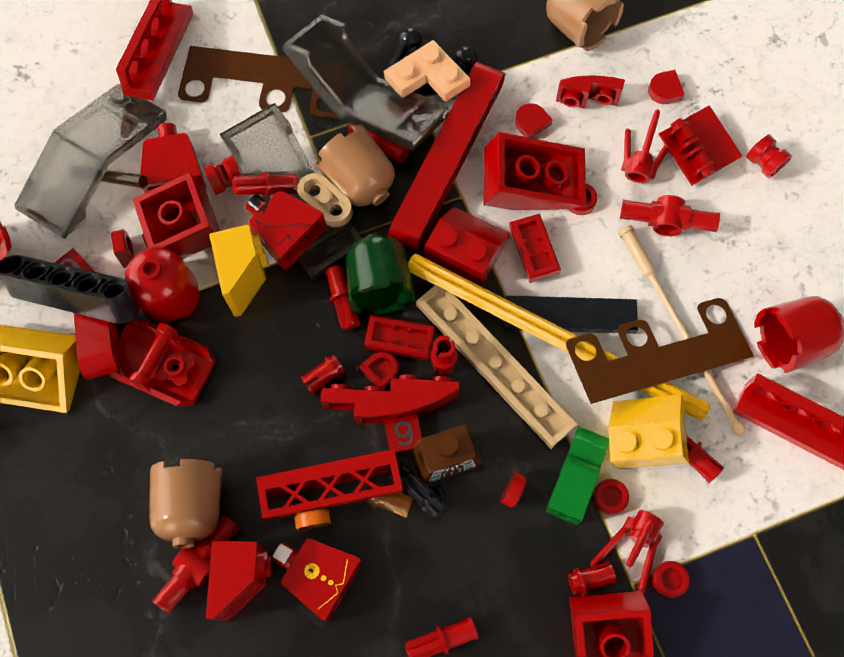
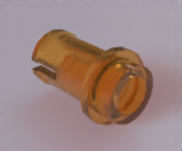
M381 483V485H378V484H375V485H377L378 487H383V486H385V483ZM396 493L368 499L367 503L373 505L372 509L374 510L379 507L406 518L413 498Z

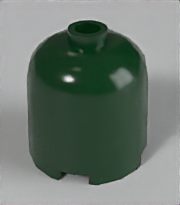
M373 233L352 244L346 255L349 305L354 312L361 314L363 309L373 310L375 316L391 315L405 309L404 303L407 301L413 302L415 300L405 247L396 238Z

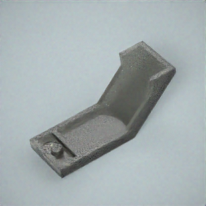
M321 14L282 45L285 54L338 118L354 125H363L367 131L412 151L449 114L448 106L415 92L402 98L386 80L379 78L347 39L346 24Z
M116 84L53 130L14 204L15 209L61 238L66 239L86 222L85 210L109 165L155 130L160 124L164 123L167 120L166 110L146 99L124 95L121 85Z
M276 103L269 105L220 133L221 139L242 175H262V172H268L269 175L296 174L299 183L300 179L305 175L315 173L293 133L291 124ZM298 191L297 194H289L301 201ZM313 191L310 195L316 196L320 191ZM270 194L269 197L264 199L268 201L274 194ZM336 210L332 213V215H340L342 211ZM350 221L342 227L326 225L327 229L297 259L311 281L324 275L328 268L345 262L346 255L352 244L362 239Z

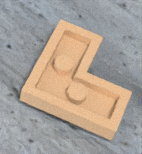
M434 40L384 71L385 80L402 98L426 83L445 102L470 87V78Z

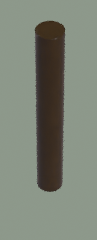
M73 165L70 169L71 176L76 178L137 188H145L148 184V179L144 175Z

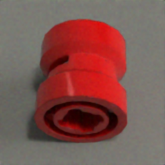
M768 134L751 148L746 158L752 164H758L762 168L761 172L769 179L791 160L792 155L786 149L776 147V140Z
M233 155L223 158L220 164L215 165L211 163L203 166L216 196L224 193L226 188L232 186V179L235 176H241Z

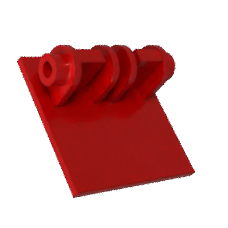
M710 105L685 119L679 118L670 124L671 127L658 134L691 186L743 157Z

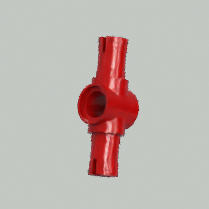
M664 195L659 197L657 201H652V203L623 199L620 219L646 222L648 226H653L655 233L672 237L680 235L682 231H687V229L716 233L719 227L720 213L691 209V206L686 205V201L683 198L675 195Z
M223 515L218 522L217 528L209 537L195 542V546L192 548H182L172 563L175 569L171 573L174 575L152 602L169 615L190 588L194 590L196 586L199 588L205 586L209 582L212 541H230L240 528Z

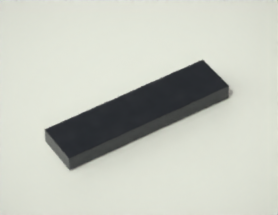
M506 296L505 298L569 332L618 333L617 329L621 324L638 320L637 299ZM505 321V330L524 331ZM631 327L627 334H636L638 327Z

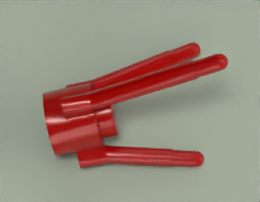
M656 109L653 113L642 151H636L632 156L631 130L629 128L625 130L624 161L621 170L625 172V177L632 182L647 183L649 179H655L657 169L668 152L664 144L654 161L652 160L653 156L649 153L660 116L659 109Z
M639 510L635 518L628 516L623 527L590 562L591 567L598 565L624 536L631 532L629 538L635 545L626 562L628 567L634 565L642 548L649 546L637 591H642L644 595L656 550L662 539V535L659 533L664 525L663 521L645 510Z

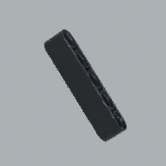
M21 255L8 256L0 261V279L13 298L118 324L133 320L140 312L136 298L128 282L123 278Z

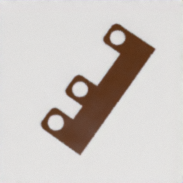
M190 46L178 97L186 101H206L209 97L213 77L263 83L259 107L268 111L285 112L290 106L293 87L313 89L309 108L311 115L336 118L341 112L349 64ZM192 80L201 81L204 84L203 93L195 97L189 96L185 91L188 82ZM272 90H280L285 94V101L279 106H271L266 101V95ZM322 96H331L335 99L336 106L330 112H321L316 106L318 99Z
M722 298L701 302L697 306L698 313L708 333L664 346H658L646 321L640 319L621 324L617 331L628 356L611 361L607 360L601 344L594 334L588 333L573 337L566 342V348L590 404L740 361L754 355L728 303ZM717 305L723 308L726 312V320L721 324L711 322L706 315V310L709 306ZM631 327H639L646 332L647 342L643 346H634L628 341L626 334ZM581 341L592 343L596 348L594 359L590 361L580 359L575 353L577 343Z

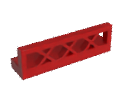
M172 0L149 1L116 67L124 95L154 101L194 15L192 6L174 3Z
M758 373L745 384L733 408L734 414L844 470L843 416Z
M395 449L256 477L261 514L264 521L403 492ZM392 472L394 484L378 487L369 479L372 476ZM353 480L361 481L355 491L350 494H343L334 488L338 483ZM365 485L371 488L369 490L362 491ZM319 487L326 488L319 500L309 502L300 496L304 490ZM331 492L337 495L335 497L327 498ZM285 494L291 495L284 507L269 509L268 498ZM296 499L302 502L301 504L293 505Z

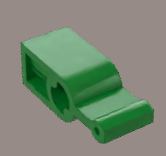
M578 426L545 512L576 525L582 521L609 447V438Z

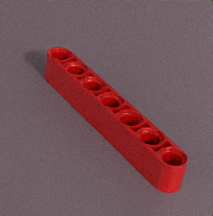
M479 62L474 64L468 76L470 78V87L460 92L391 224L388 236L396 238L406 247L416 251L420 250L500 93L506 73Z

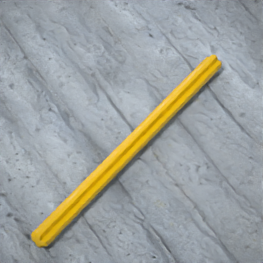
M414 254L408 262L411 273L569 353L566 348V342L570 338L577 337V335L418 254ZM581 341L575 346V353L580 359L590 361L596 356V348L588 341ZM603 349L608 361L620 358ZM669 382L641 389V391L653 397L682 394L684 413L698 420L705 419L711 407L705 400Z

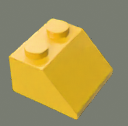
M249 224L209 234L221 292L235 317L242 316L266 280L264 267L269 266L260 235H253Z
M682 394L613 401L608 429L610 458L617 468L689 464Z

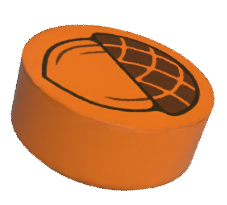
M327 509L310 510L299 513L294 517L296 530L298 531L320 528L331 524L330 513Z

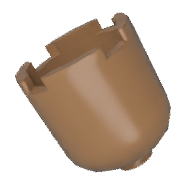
M547 0L546 13L552 24L577 47L590 51L606 40L603 34L611 24L615 27L617 26L623 13L624 4L620 0Z
M355 125L352 127L353 133L346 137L342 133L337 134L319 151L318 155L322 160L315 162V166L324 177L348 197L352 206L362 207L372 203L376 206L388 198L390 194L388 190L395 178V169L363 125Z
M180 459V466L165 468V461L152 465L150 468L149 521L153 532L163 540L172 541V547L192 548L195 546V541L209 537L215 531L219 522L222 468L219 467L214 470L213 462L198 459Z

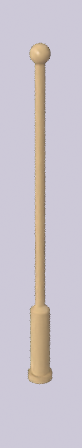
M630 225L623 228L618 234L620 238H623L644 276L649 277L683 339L691 338L654 274L655 268L635 235L633 226ZM709 370L702 371L733 425L732 432L736 436L744 435L746 432L745 425L737 420Z

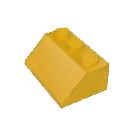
M0 324V403L67 413L70 410L80 373L75 335Z

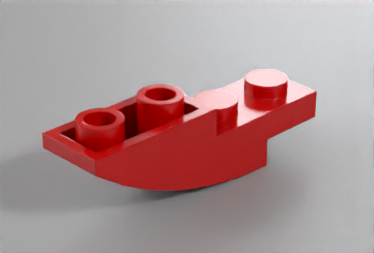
M405 374L400 375L399 379L391 378L390 391H384V388L379 386H366L364 390H352L350 386L345 384H333L331 388H322L321 403L325 410L354 411L356 424H383L384 420L397 419L414 414L421 416L445 406L458 398L459 382H452V378L445 376H436L432 380H419L418 376Z

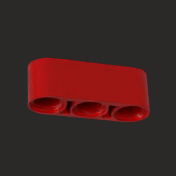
M74 313L77 359L85 380L121 371L117 323Z

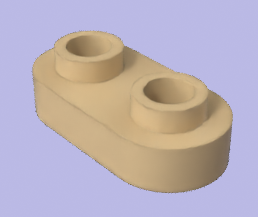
M310 173L300 179L297 191L301 201L320 210L324 214L326 225L342 227L351 220L353 210L350 200L326 177L318 173ZM313 191H320L316 196L310 195ZM336 210L342 211L340 215H332V213Z

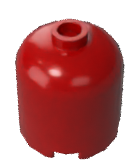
M162 247L147 248L137 253L128 263L125 271V280L128 282L136 298L140 312L150 321L168 324L180 318H188L196 309L200 299L198 281L185 261L175 252Z
M819 296L803 297L764 308L756 315L754 322L755 328L760 327L762 340L757 342V346L763 358L771 368L780 367L784 370V373L792 372L829 357L840 349L844 341V319L832 302Z

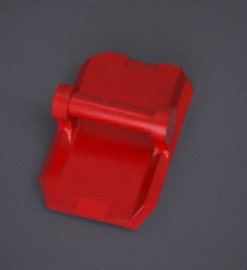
M141 319L128 323L123 329L119 339L122 369L109 375L116 380L175 406H192L195 404L215 366L216 359L207 346L177 334L178 331L164 323L155 325ZM167 350H175L177 354L182 356L191 355L195 359V366L192 368V374L188 379V383L182 387H178L168 380L160 381L156 376L157 369L161 368L164 362L163 354ZM175 365L173 370H178L179 366Z

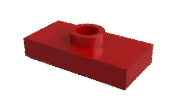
M540 213L509 222V229L529 283L559 275L561 268Z
M370 315L364 349L429 361L435 326Z

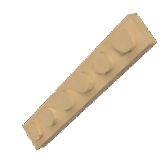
M435 285L416 301V306L444 336L450 337V342L454 340L458 351L550 449L576 428L577 423L454 294Z

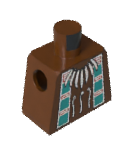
M460 425L417 440L411 451L417 474L425 483L434 482L483 465L472 432L466 425Z

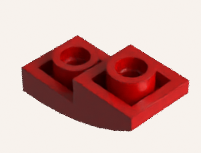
M596 75L562 79L559 83L556 102L563 103L568 107L585 109L587 99H591L599 104L617 106L625 79Z

